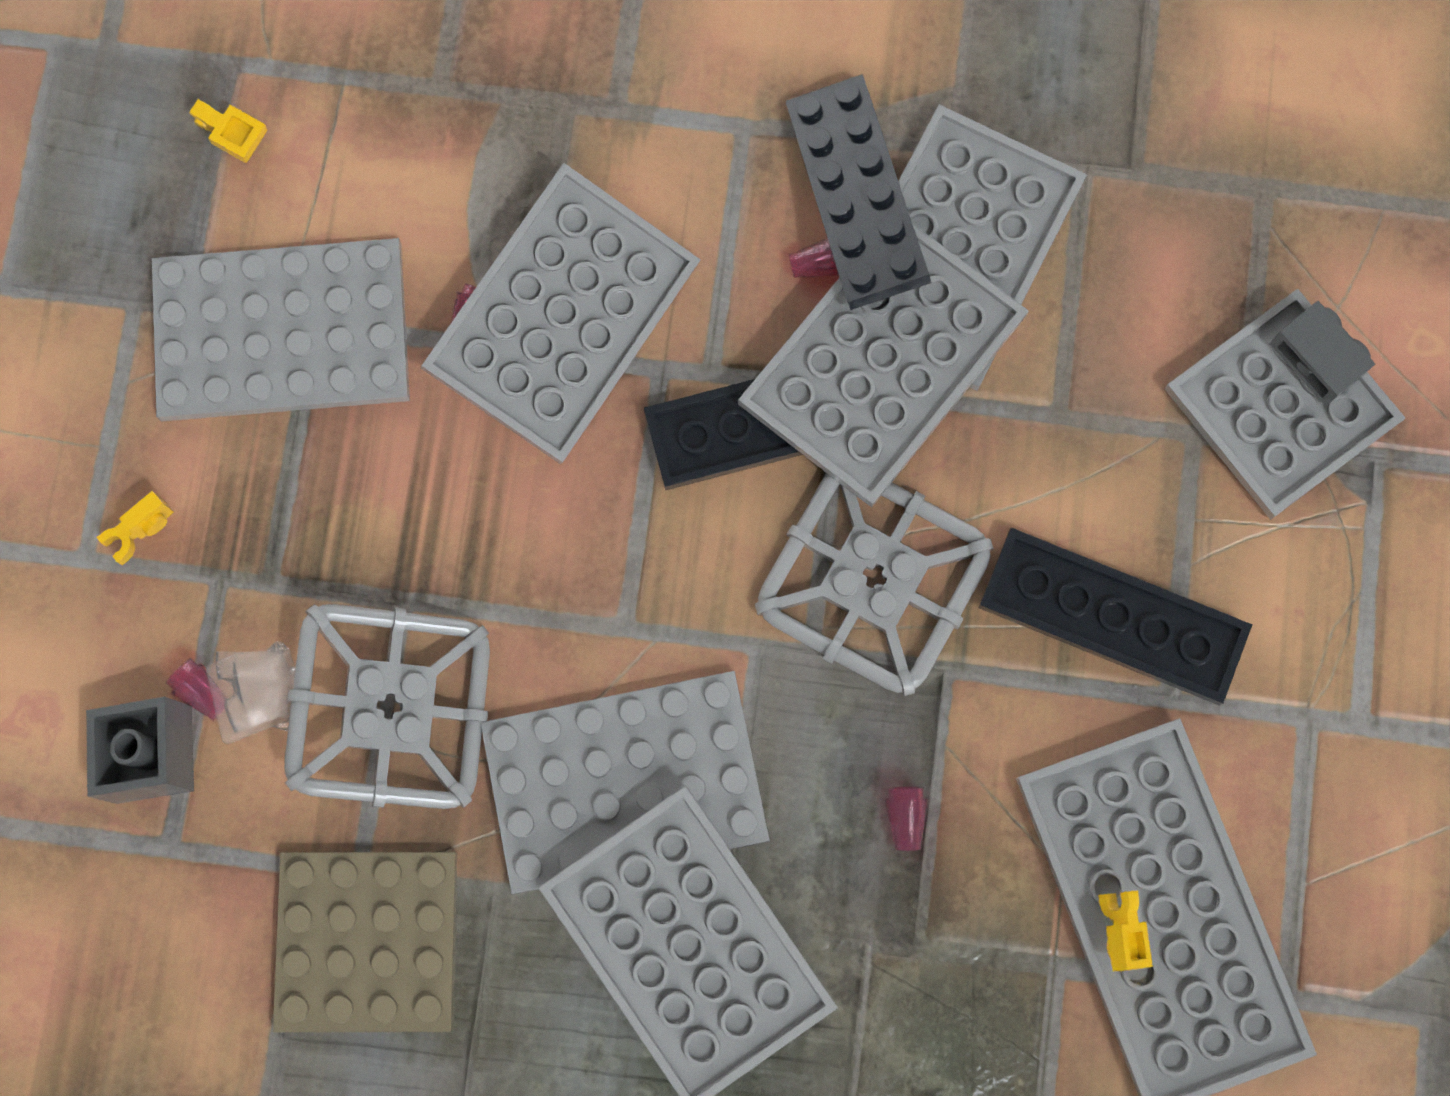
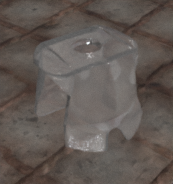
M276 641L266 651L216 652V664L209 665L206 669V674L222 741L226 744H231L271 727L288 731L291 702L287 701L288 690H293L295 666L288 647L283 642Z

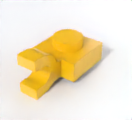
M198 99L189 112L191 116L196 118L194 120L196 125L212 132L208 137L211 144L244 163L248 162L268 131L264 123L232 105H229L225 113L222 114Z
M151 491L119 518L121 523L115 528L105 530L96 538L106 547L115 540L120 539L122 541L120 550L112 557L123 566L134 554V540L137 537L143 539L146 535L152 536L161 531L168 522L167 518L174 511L161 497Z
M1138 890L1120 892L1121 907L1117 904L1116 893L1098 895L1101 911L1106 917L1113 920L1114 924L1106 926L1108 938L1107 952L1111 959L1112 972L1153 967L1147 923L1138 921Z

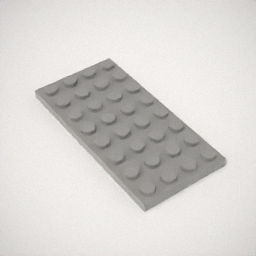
M1180 718L1016 778L1139 1096H1210L1317 1055ZM1138 890V921L1147 923L1153 967L1112 972L1111 959L1107 952L1108 938L1106 926L1114 924L1113 920L1106 917L1101 911L1098 895L1116 893L1117 904L1121 907L1120 892Z

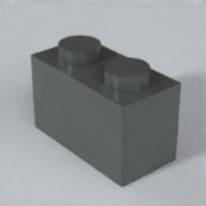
M1316 301L1279 331L1269 343L1325 407L1375 365L1368 348L1361 341L1353 339L1342 327L1339 316L1332 309L1324 307L1319 301Z

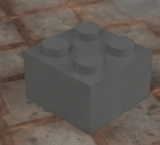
M159 697L86 710L87 797L120 804L194 791L192 706L167 697Z

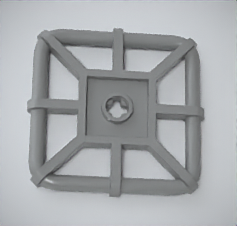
M826 474L797 525H791L786 534L789 539L761 587L758 602L754 604L757 615H762L773 627L824 655L823 659L832 664L836 661L887 690L896 693L902 692L904 696L915 694V688L919 687L927 678L953 629H959L963 621L961 614L988 567L991 557L990 551L994 550L990 538L986 539L984 534L970 524L925 501V495L918 491L912 494L894 483H891L881 496L906 510L891 537L864 523L856 495L840 484L853 529L839 551L811 535L840 484L829 474ZM915 515H918L969 544L924 556L900 542ZM803 547L833 563L820 586L776 597ZM972 558L946 608L915 592L928 569ZM875 567L883 570L881 576L886 579V583L884 585L877 583L873 588H870L866 585L867 577L862 573L866 569L873 570ZM824 599L848 612L834 639L831 640L780 610ZM908 604L938 620L911 671L908 670L896 626ZM858 618L884 632L897 675L843 646Z
M314 604L305 611L307 616L304 618L300 629L293 690H288L287 701L291 702L284 759L285 775L288 779L285 784L291 791L296 789L302 794L313 797L371 802L372 807L381 808L384 807L385 803L438 809L456 808L458 806L464 808L472 801L470 796L473 794L477 782L482 736L481 722H486L488 719V711H484L490 659V646L487 638L489 632L483 625L478 627L475 623L462 619L406 613V608L394 607L393 611L339 604H326L319 607ZM330 621L391 628L387 662L358 659L330 624ZM404 630L465 638L430 667L400 664ZM318 631L348 667L345 696L311 692ZM473 647L467 709L434 706L437 675ZM386 695L394 696V702L400 704V712H394L392 719L384 718V711L377 709V702L384 701ZM309 705L343 708L340 739L302 768ZM432 718L466 721L459 783L429 747ZM347 747L377 750L373 784L310 778ZM390 752L418 754L447 791L387 786Z

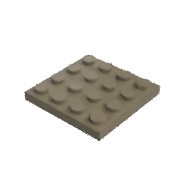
M280 853L273 1032H453L458 853Z

